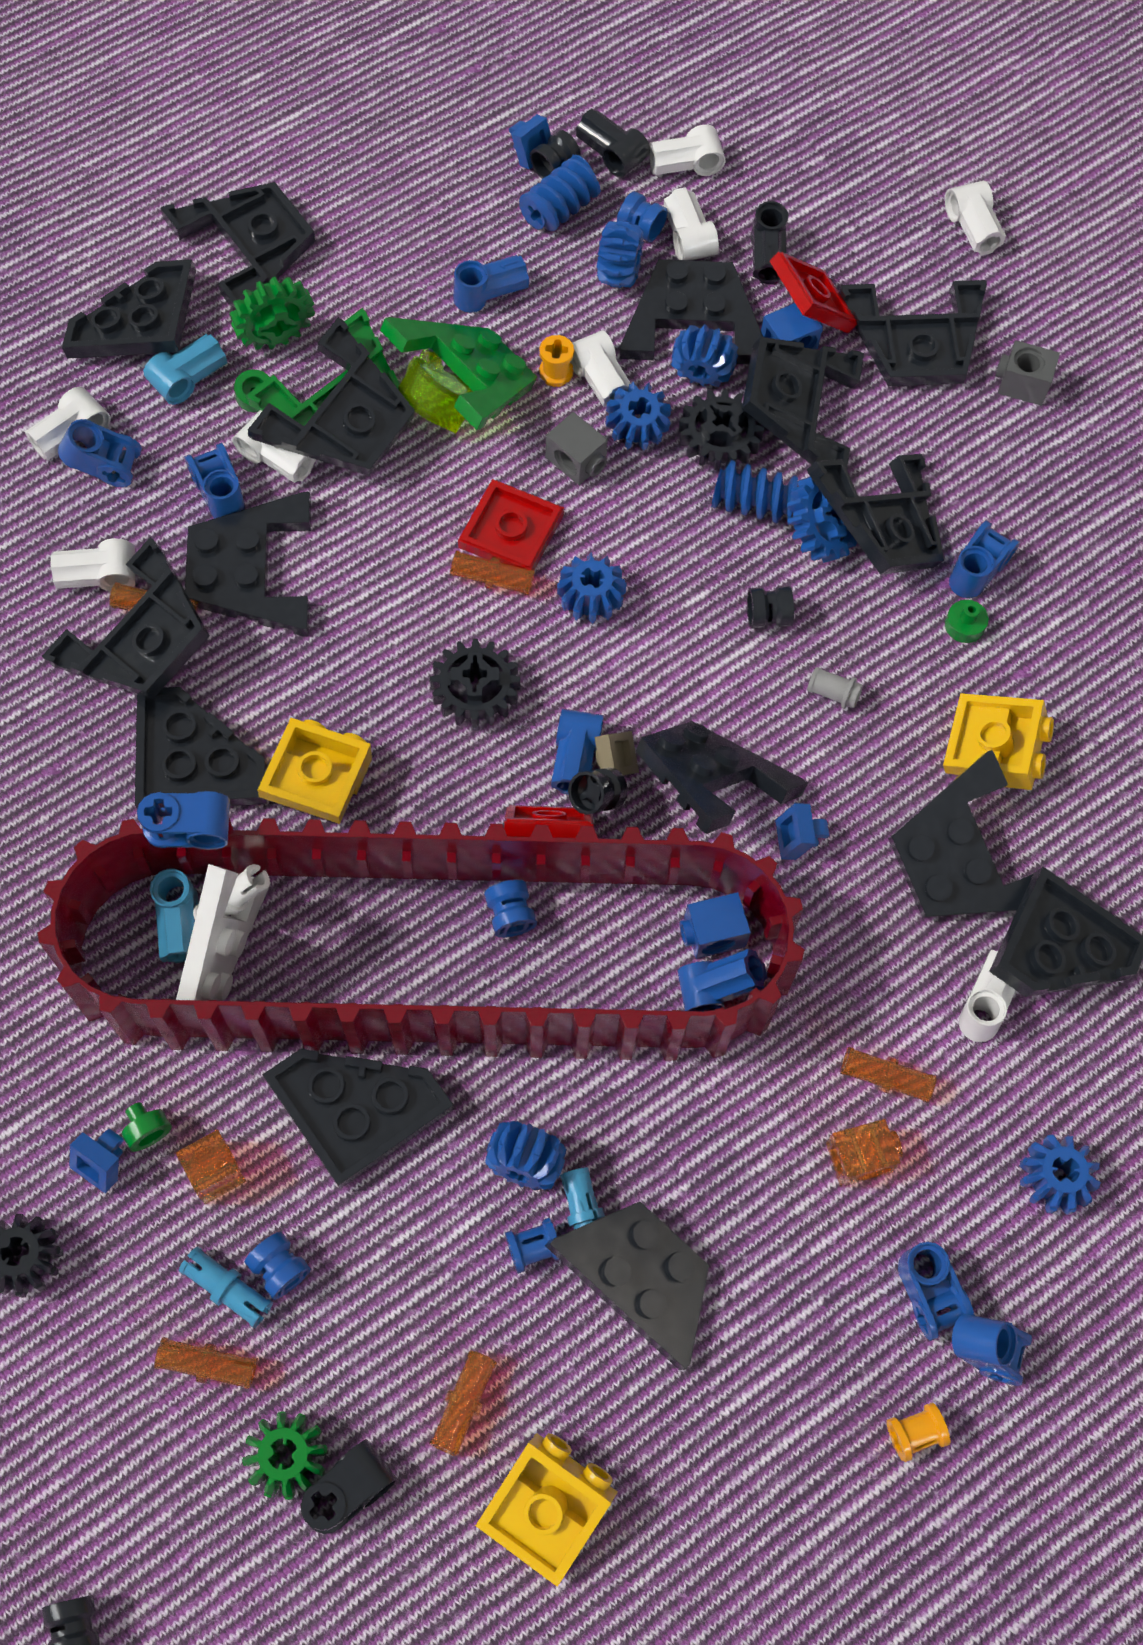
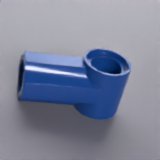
M515 255L484 265L473 260L459 263L454 272L453 301L456 307L464 312H477L483 309L488 299L529 288V276L523 258Z
M562 708L556 738L558 750L551 781L552 788L568 795L569 783L573 776L579 772L592 770L594 752L597 750L595 737L601 736L604 715Z
M750 949L715 962L700 961L690 963L677 970L685 1011L703 1012L723 1008L726 1001L748 994L755 988L758 990L764 988V982L768 978L765 964L760 960L757 952Z

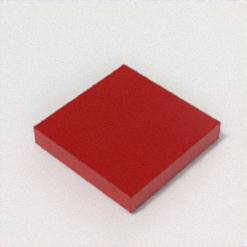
M779 251L770 260L771 265L803 316L849 333L857 325V320L825 270Z
M492 479L458 539V548L531 577L564 516V507Z
M509 805L506 810L504 830L507 837H530L536 825H548L553 838H576L581 826H594L593 814L585 815L579 813L573 807Z

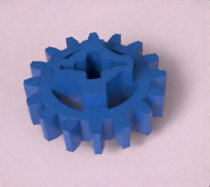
M807 477L799 480V487L793 488L790 491L795 501L787 503V508L793 512V517L787 519V522L790 525H794L796 530L792 535L793 540H802L801 552L811 551V560L813 561L822 559L823 563H827L848 556L850 554L849 548L857 545L856 540L812 478Z

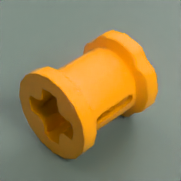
M551 335L545 338L539 347L540 358L542 359L539 367L540 378L549 386L561 387L570 382L573 377V365L570 361L574 356V345L571 340L561 335Z
M933 1402L924 1405V1411L902 1420L893 1417L888 1419L886 1423L892 1444L898 1456L904 1462L912 1460L913 1453L936 1444L942 1448L950 1445L951 1442L944 1418Z

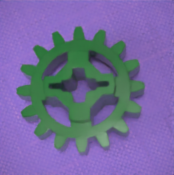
M272 277L270 283L256 282L257 289L253 292L245 289L243 291L245 299L235 300L233 304L236 310L231 311L229 314L235 334L238 339L242 340L244 346L247 347L253 343L255 350H259L264 344H267L269 349L272 350L277 344H289L288 338L291 336L298 338L302 336L300 328L311 326L308 318L315 316V311L312 307L315 304L308 289L304 288L301 281L293 284L291 277H286L282 283H278L277 278Z

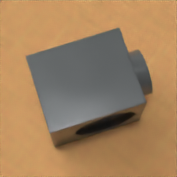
M1015 340L1010 354L1002 353L995 373L996 377L1002 378L997 394L1042 406L1052 384L1060 352Z
M572 412L546 434L545 458L576 484L580 485L587 478L597 476L604 469L607 463L608 440L575 412Z

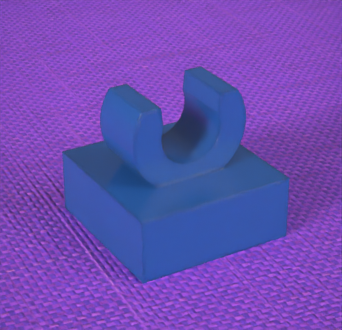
M538 114L527 122L518 121L509 128L519 164L529 170L533 168L530 152L539 144H547L551 136L547 118Z
M794 803L775 819L781 859L797 860L809 849L819 845L818 838H828L830 836L827 820L812 819L810 804Z
M110 1128L97 1141H94L82 1132L70 1144L69 1168L106 1194L118 1181L119 1157L123 1153L119 1146L124 1141V1138Z

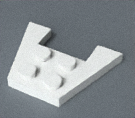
M208 864L176 1000L224 1001L233 982L232 972L245 948L248 935L269 887L249 900L247 907L242 912L226 916L224 914L238 873Z

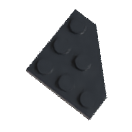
M192 259L154 262L144 269L146 276L133 285L129 286L124 282L100 298L103 305L88 315L81 311L69 319L62 344V349L67 359L179 352L196 275Z
M164 687L154 699L137 694L135 806L137 809L144 797L158 792L197 793L210 791L228 796L230 806L267 804L266 799L259 797L257 790L267 770V764L262 755L253 748L250 749L239 740L234 732L212 713H207L181 687ZM159 803L160 808H164V805Z
M1043 866L1033 874L989 972L1025 997L1123 981L1137 974L1143 960V935Z
M299 1049L262 1074L339 1189L454 1110L453 1103L427 1068L415 1066L406 1068L383 1064L382 1061L351 1056L343 1058L320 1054L319 1051Z

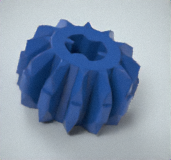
M621 220L618 222L609 221L602 231L597 254V276L601 283L608 284L610 287L631 288L636 282L639 268L641 267L644 244L643 232L639 225Z
M705 324L702 328L690 325L687 330L680 331L679 336L675 340L671 366L678 370V376L687 377L690 383L697 382L703 387L707 384L719 387L721 382H728L734 372L738 357V346L732 343V336L722 335L719 328L713 330L709 329Z
M634 381L629 384L628 391L619 387L615 391L614 399H610L607 402L606 412L609 415L606 416V427L614 429L612 432L614 441L626 439L625 447L627 450L633 446V442L638 443L643 451L648 448L649 441L658 445L662 441V433L669 431L671 421L668 417L671 415L670 404L663 403L665 397L663 391L651 393L652 386L650 382L644 386L643 390L638 389ZM636 414L641 415V418H636Z
M591 552L587 556V561H582L575 556L571 567L563 566L560 572L561 580L557 584V594L561 597L563 610H573V617L576 621L583 615L589 616L588 619L593 625L597 615H601L609 621L612 616V610H620L623 605V596L626 593L627 583L625 579H622L620 565L610 567L608 555L601 561H596Z
M518 1121L499 1123L496 1132H493L486 1150L485 1163L492 1169L495 1175L507 1179V1182L516 1183L520 1187L526 1186L535 1191L552 1189L556 1179L559 1178L562 1172L567 1149L557 1136L549 1135L545 1132V1129H538L530 1123L525 1125Z
M1051 1134L1043 1139V1145L1034 1142L1028 1147L1031 1157L1023 1158L1020 1161L1019 1167L1029 1174L1020 1180V1186L1034 1188L1035 1192L1029 1198L1031 1203L1035 1204L1044 1198L1046 1200L1045 1209L1047 1213H1054L1060 1206L1063 1212L1069 1215L1077 1210V1204L1086 1207L1092 1202L1089 1192L1099 1189L1101 1182L1090 1175L1100 1169V1163L1094 1161L1087 1162L1084 1158L1089 1154L1090 1146L1084 1145L1079 1150H1075L1073 1136H1066L1060 1143L1055 1135ZM1058 1168L1062 1169L1066 1174L1061 1181L1056 1179L1053 1174Z

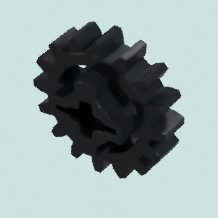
M723 389L721 396L718 397L715 396L712 390H707L705 400L696 395L693 397L692 406H684L678 432L681 433L679 443L680 446H688L687 456L689 458L696 455L700 456V466L703 467L708 461L713 462L714 470L719 471L721 463H727L728 465L731 460L736 462L739 459L742 463L747 464L749 463L750 454L758 453L764 427L742 409L743 394L739 393L733 399L729 397L727 389ZM698 422L701 424L700 432H697L696 430V424ZM743 427L746 430V436L744 438L742 437Z
M473 639L472 646L466 648L461 641L456 642L457 652L453 654L451 651L444 649L442 651L443 662L434 661L433 663L434 675L430 676V689L434 690L432 692L434 705L442 704L441 713L443 717L455 713L456 725L460 726L466 718L471 719L473 728H477L479 719L485 718L486 722L492 726L494 725V714L498 713L506 718L509 715L507 704L516 705L518 702V692H516L520 690V677L516 676L518 675L517 662H509V651L506 649L498 654L495 653V642L490 641L486 648H481L478 639ZM477 674L479 684H477V691L473 692L472 682H474V675Z

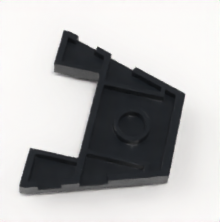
M275 182L228 192L229 197L209 201L206 197L193 199V205L175 209L174 204H169L160 208L163 219L179 240L211 224H215L248 266V268L218 283L221 295L233 310H236L233 304L235 300L245 299L243 294L245 289L253 292L257 289L256 282L261 281L263 284L270 283L272 277L278 279L316 241L314 230Z
M658 259L621 342L619 359L654 361L655 328L688 329L690 325L702 328L705 324L709 329L715 330L719 328L720 331H732L733 343L738 346L736 364L750 365L753 344L763 335L733 262Z
M986 280L953 281L950 288L953 313L880 316L875 284L841 285L839 293L857 320L855 328L888 386L964 384L982 310V302L986 292Z
M338 317L318 341L317 350L348 370V372L305 426H302L269 403L248 428V437L258 442L369 476L412 421L415 410L386 373H381L369 358L370 353L361 342L358 344L350 334L349 327L344 320Z
M760 337L752 347L742 409L811 465L821 460L842 459L847 469L850 448L816 433L824 376L852 389L860 382L864 353L856 350H851L848 354L838 353L835 347L823 346L820 350L804 348V343Z
M923 454L899 455L889 463L901 490V493L858 496L842 459L816 461L807 468L809 476L880 575L930 569L944 561L936 516L929 515L927 499L932 494L930 484L927 482L923 483L921 470L926 467Z
M301 492L188 526L185 592L193 606L237 618L238 615L259 621L262 626L273 629L275 626L293 630L295 635L309 636L308 596L267 597L269 532L311 531L310 492Z
M150 537L125 565L149 584L151 588L94 650L90 649L66 629L41 656L53 667L154 699L208 639L210 635L164 551Z
M693 721L643 736L636 749L638 755L661 783L668 784L670 781L679 792L676 801L684 810L692 808L699 816L696 825L705 834L730 825L736 812L712 792L749 780L778 803L783 804L801 797L808 785V782L803 778Z
M993 750L982 754L970 767L958 775L943 791L888 838L922 918L1017 911L1034 874L1032 873L1003 885L968 805V802L1008 786Z

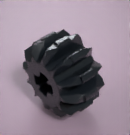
M16 1214L13 1219L12 1228L5 1221L0 1220V1294L6 1295L13 1289L16 1296L20 1298L26 1297L30 1284L38 1291L45 1290L46 1285L42 1278L45 1272L51 1276L59 1274V1269L50 1263V1260L64 1255L61 1247L52 1245L59 1237V1234L54 1228L45 1229L46 1222L41 1217L36 1216L28 1223L26 1216ZM22 1247H25L29 1250V1254L21 1256L20 1264L15 1263L13 1256L20 1255Z

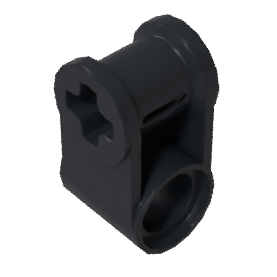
M365 1439L349 1450L328 1473L309 1487L301 1501V1514L305 1522L314 1531L321 1534L335 1533L360 1511L366 1509L383 1496L396 1483L398 1478L370 1442ZM321 1497H324L328 1502L335 1497L337 1498V1501L332 1506L336 1514L330 1520H327L324 1516H319L316 1519L313 1517L318 1512L315 1502Z

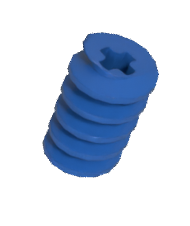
M573 154L570 159L562 163L561 167L555 168L540 183L531 187L529 192L522 194L519 199V206L525 220L533 228L542 230L545 227L547 230L556 231L559 227V222H567L570 214H577L580 206H587L589 204L590 197L596 198L600 195V184L589 163L581 156Z
M731 460L725 470L720 469L711 508H717L722 499H725L727 512L731 513L737 503H740L741 514L747 516L754 506L756 507L757 519L762 520L768 510H771L772 521L777 524L784 514H787V519L792 516V511L787 508V503L795 501L790 491L793 488L799 487L798 476L793 475L787 485H784L782 472L780 471L776 473L771 481H768L766 468L762 467L758 475L752 477L751 464H746L739 474L736 471V462Z

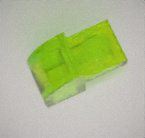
M431 348L423 349L419 357L414 356L411 359L406 375L397 388L417 414L455 434L465 418L454 408V405L460 394L473 392L459 377L444 371L441 358Z

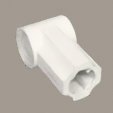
M711 125L696 126L689 131L686 137L649 143L650 166L653 175L694 169L698 175L710 176L719 172L726 162L717 131Z
M986 181L970 183L950 188L946 191L945 207L947 215L952 222H960L974 252H978L980 256L987 255L1003 245L1006 235L992 209L993 195Z
M686 187L673 190L672 194L664 198V207L668 210L667 218L673 230V244L678 260L692 261L717 255L719 252V241L715 225L712 221L706 222L695 193L688 191Z
M604 330L572 342L574 345V356L570 363L573 365V371L578 377L584 376L603 407L607 406V402L610 399H614L615 391L619 387L628 391L629 384L631 383L618 364L613 343Z
M74 387L61 397L56 411L26 430L25 434L36 452L44 460L48 461L58 454V446L72 422L86 419L104 428H108L111 417L85 388Z
M260 410L232 438L234 446L248 461L255 464L262 461L293 483L297 481L302 482L311 473L316 459L258 442L248 437V428L262 412Z
M112 538L102 541L98 548L55 551L51 555L53 583L56 589L100 586L109 592L121 593L129 591L135 586V573L125 564L135 554V546L127 540Z
M991 950L959 1017L960 1030L964 1036L972 1041L987 1042L996 1035L1007 1015V1009L1016 991L989 972L998 951ZM974 1010L985 1011L990 1015L992 1021L979 1019L975 1015Z

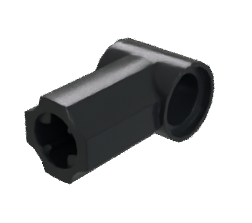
M592 108L588 110L576 127V136L602 156L605 166L616 177L622 178L650 155L649 143L639 130L630 128L625 131L598 110L595 111Z
M767 201L758 206L750 235L753 245V277L757 278L760 283L774 284L776 281L781 280L771 265L770 260L778 251L786 254V226L789 215L787 209L782 204L774 201Z

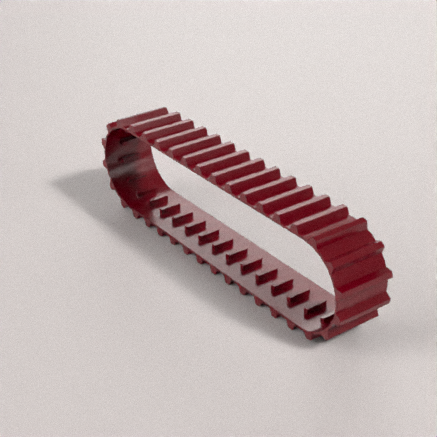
M134 818L124 820L121 823L118 835L106 838L97 845L82 840L74 846L77 861L68 869L63 880L47 881L43 892L52 904L51 924L37 932L39 944L60 970L56 980L89 1022L105 1017L123 1043L134 1046L143 1035L163 1037L171 1050H183L190 1037L209 1038L216 1051H228L234 1038L255 1039L261 1052H273L279 1039L301 1040L305 1049L319 1051L324 1040L347 1041L351 1054H363L369 1041L392 1042L396 1055H408L414 1042H430L437 1044L441 1056H453L458 1043H476L482 1045L486 1057H497L503 1044L526 1045L531 1058H542L548 1045L571 1046L575 1059H587L592 1046H613L616 1048L620 1060H632L637 1047H659L665 1061H676L681 1048L705 1047L713 1058L725 1055L730 1040L739 1037L745 1031L761 1036L768 1029L781 996L787 995L805 951V949L793 941V934L803 911L801 899L785 896L780 884L773 877L778 864L773 858L767 856L754 860L748 854L734 848L733 835L721 832L713 843L689 841L684 828H672L667 840H644L638 827H626L621 839H598L593 826H581L576 838H553L548 825H536L530 837H507L502 824H490L485 836L461 835L457 823L445 822L439 835L416 834L412 822L405 821L399 822L394 834L370 833L367 822L363 820H354L348 833L325 832L320 819H309L302 832L279 831L275 818H263L257 831L234 830L229 818L227 845L223 848L208 850L194 847H155L147 841L143 829L138 826ZM208 864L236 872L238 875L249 865L256 864L261 866V868L254 875H258L265 870L268 876L508 881L517 879L525 882L689 885L711 888L727 895L738 892L741 903L763 925L765 938L770 940L773 951L766 970L767 977L772 978V980L763 990L759 991L755 988L749 993L746 1002L724 1009L723 1007L703 1012L132 999L120 994L112 996L103 992L89 973L83 976L81 962H86L85 953L82 950L86 930L97 910L114 893L132 882L157 875L160 871L166 869H177L184 874H206Z

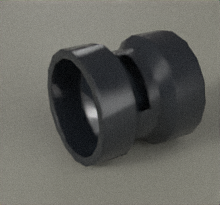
M558 130L549 137L547 144H539L530 152V160L536 173L543 179L550 175L555 168L561 167L562 163L570 159L573 154L581 156V152L577 142L568 132Z
M777 586L774 591H765L762 587L748 589L747 616L751 629L764 628L766 624L775 623L778 627L793 625L794 599L791 586Z
M611 767L579 772L573 776L568 788L569 800L573 808L585 815L619 808L625 802L628 793L627 781L623 774Z
M93 1595L59 1602L42 1608L44 1625L50 1629L51 1640L48 1645H100L99 1633L92 1629L91 1618L95 1613Z

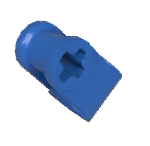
M86 419L72 422L58 446L59 457L65 465L99 478L103 482L115 487H128L131 485L134 459L140 456L142 450L140 443L132 437L118 434ZM74 440L82 442L87 448L80 447Z
M222 442L216 444V449L196 457L191 455L184 456L192 480L197 490H200L214 519L245 510V502L238 477Z
M987 520L984 521L967 546L961 551L949 577L951 590L963 598H974L980 595L995 575L1001 572L1011 560L1020 545V541L1017 539H1007L991 528L992 523Z
M210 791L197 793L158 792L144 797L138 805L137 816L138 821L143 827L144 836L155 847H194L211 850L223 848L228 843L230 799L224 794ZM159 803H162L164 808H160ZM160 817H163L162 824H159Z
M922 1242L902 1254L898 1262L899 1277L912 1303L917 1323L929 1341L937 1339L939 1332L953 1327L959 1316L963 1314L975 1316L971 1302L958 1281L947 1253L941 1246L932 1242ZM917 1254L925 1255L932 1262L933 1274L929 1279L920 1276L914 1268V1258ZM947 1307L950 1308L948 1313L937 1316V1311Z
M963 1314L955 1322L952 1333V1347L957 1357L978 1369L981 1375L1001 1383L1021 1386L1024 1377L1019 1373L1025 1347L1031 1345L1033 1337L1019 1330L1010 1322Z

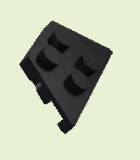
M634 1203L555 1237L546 1243L545 1247L678 1370H686L691 1363L709 1265L643 1203Z

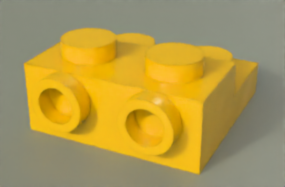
M960 693L943 763L945 773L960 775L982 754L993 750L1008 783V786L1005 787L1032 790L1034 779H1043L1046 755L1040 753L1043 742H1051L1054 730L1053 717H1048L1044 700Z
M290 718L257 789L259 797L340 824L352 795H357L372 761L371 744L353 733L340 734L328 730L324 725L314 720L300 721Z
M536 1433L523 1450L475 1526L558 1587L618 1491L610 1486L613 1479L604 1469L593 1463H588L585 1468L569 1457L572 1449L563 1439L551 1433H548L543 1438Z

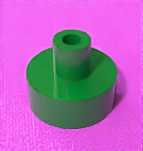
M251 369L242 372L236 378L234 383L235 399L242 409L249 412H259L246 402V395L269 378L265 372Z
M957 601L948 611L945 618V629L949 636L958 642H975L981 638L988 625V613L976 601Z
M138 1102L126 1109L125 1113L130 1123L123 1129L121 1135L132 1152H136L160 1141L171 1131L172 1125L162 1109L147 1112L143 1104Z

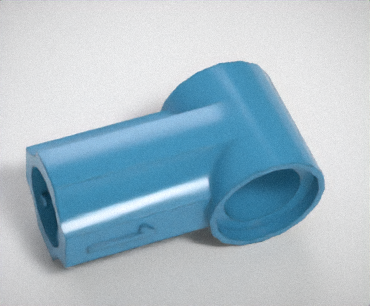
M205 334L173 355L167 352L156 354L147 362L143 372L145 378L168 404L176 405L189 398L194 391L195 383L227 364V359L218 341L211 334Z
M166 869L154 876L150 884L151 897L155 901L159 958L162 962L181 963L186 960L195 922L193 910L199 902L197 890L183 872L177 869ZM184 887L180 898L172 902L166 901V895L172 888Z

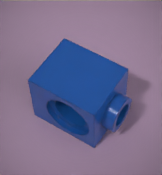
M795 303L765 315L761 328L763 337L804 343V348L818 349L823 331L822 323L803 316Z
M738 892L687 904L684 920L679 922L683 943L686 947L692 946L696 959L744 948L751 934Z

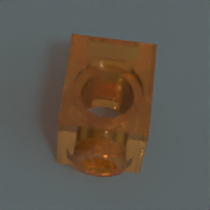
M886 1119L835 1132L826 1142L840 1187L893 1173L901 1163L899 1158L903 1156L899 1136L895 1130H889Z
M218 1129L175 1152L195 1193L204 1204L247 1182L226 1140Z

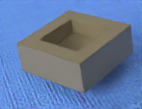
M632 731L595 737L597 748L596 760L600 769L611 767L617 769L623 775L639 773Z

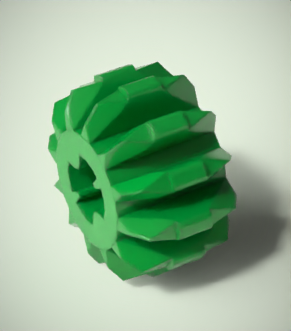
M281 1411L277 1413V1429L275 1430L265 1419L258 1422L260 1430L266 1436L262 1441L255 1436L249 1435L247 1437L246 1444L258 1449V1454L247 1455L243 1457L242 1462L246 1467L260 1466L248 1479L251 1485L257 1486L268 1478L264 1488V1496L273 1498L282 1482L284 1499L293 1500L295 1496L294 1482L297 1481L299 1486L306 1492L312 1486L311 1481L305 1476L309 1470L316 1475H324L326 1469L312 1461L313 1457L328 1454V1447L322 1444L310 1445L319 1438L322 1430L319 1426L315 1425L303 1433L307 1423L305 1415L299 1413L295 1417L291 1428H289L288 1415L286 1412ZM294 1443L297 1449L292 1453V1459L295 1463L289 1468L280 1463L277 1468L275 1461L280 1457L277 1448L282 1444L291 1448Z

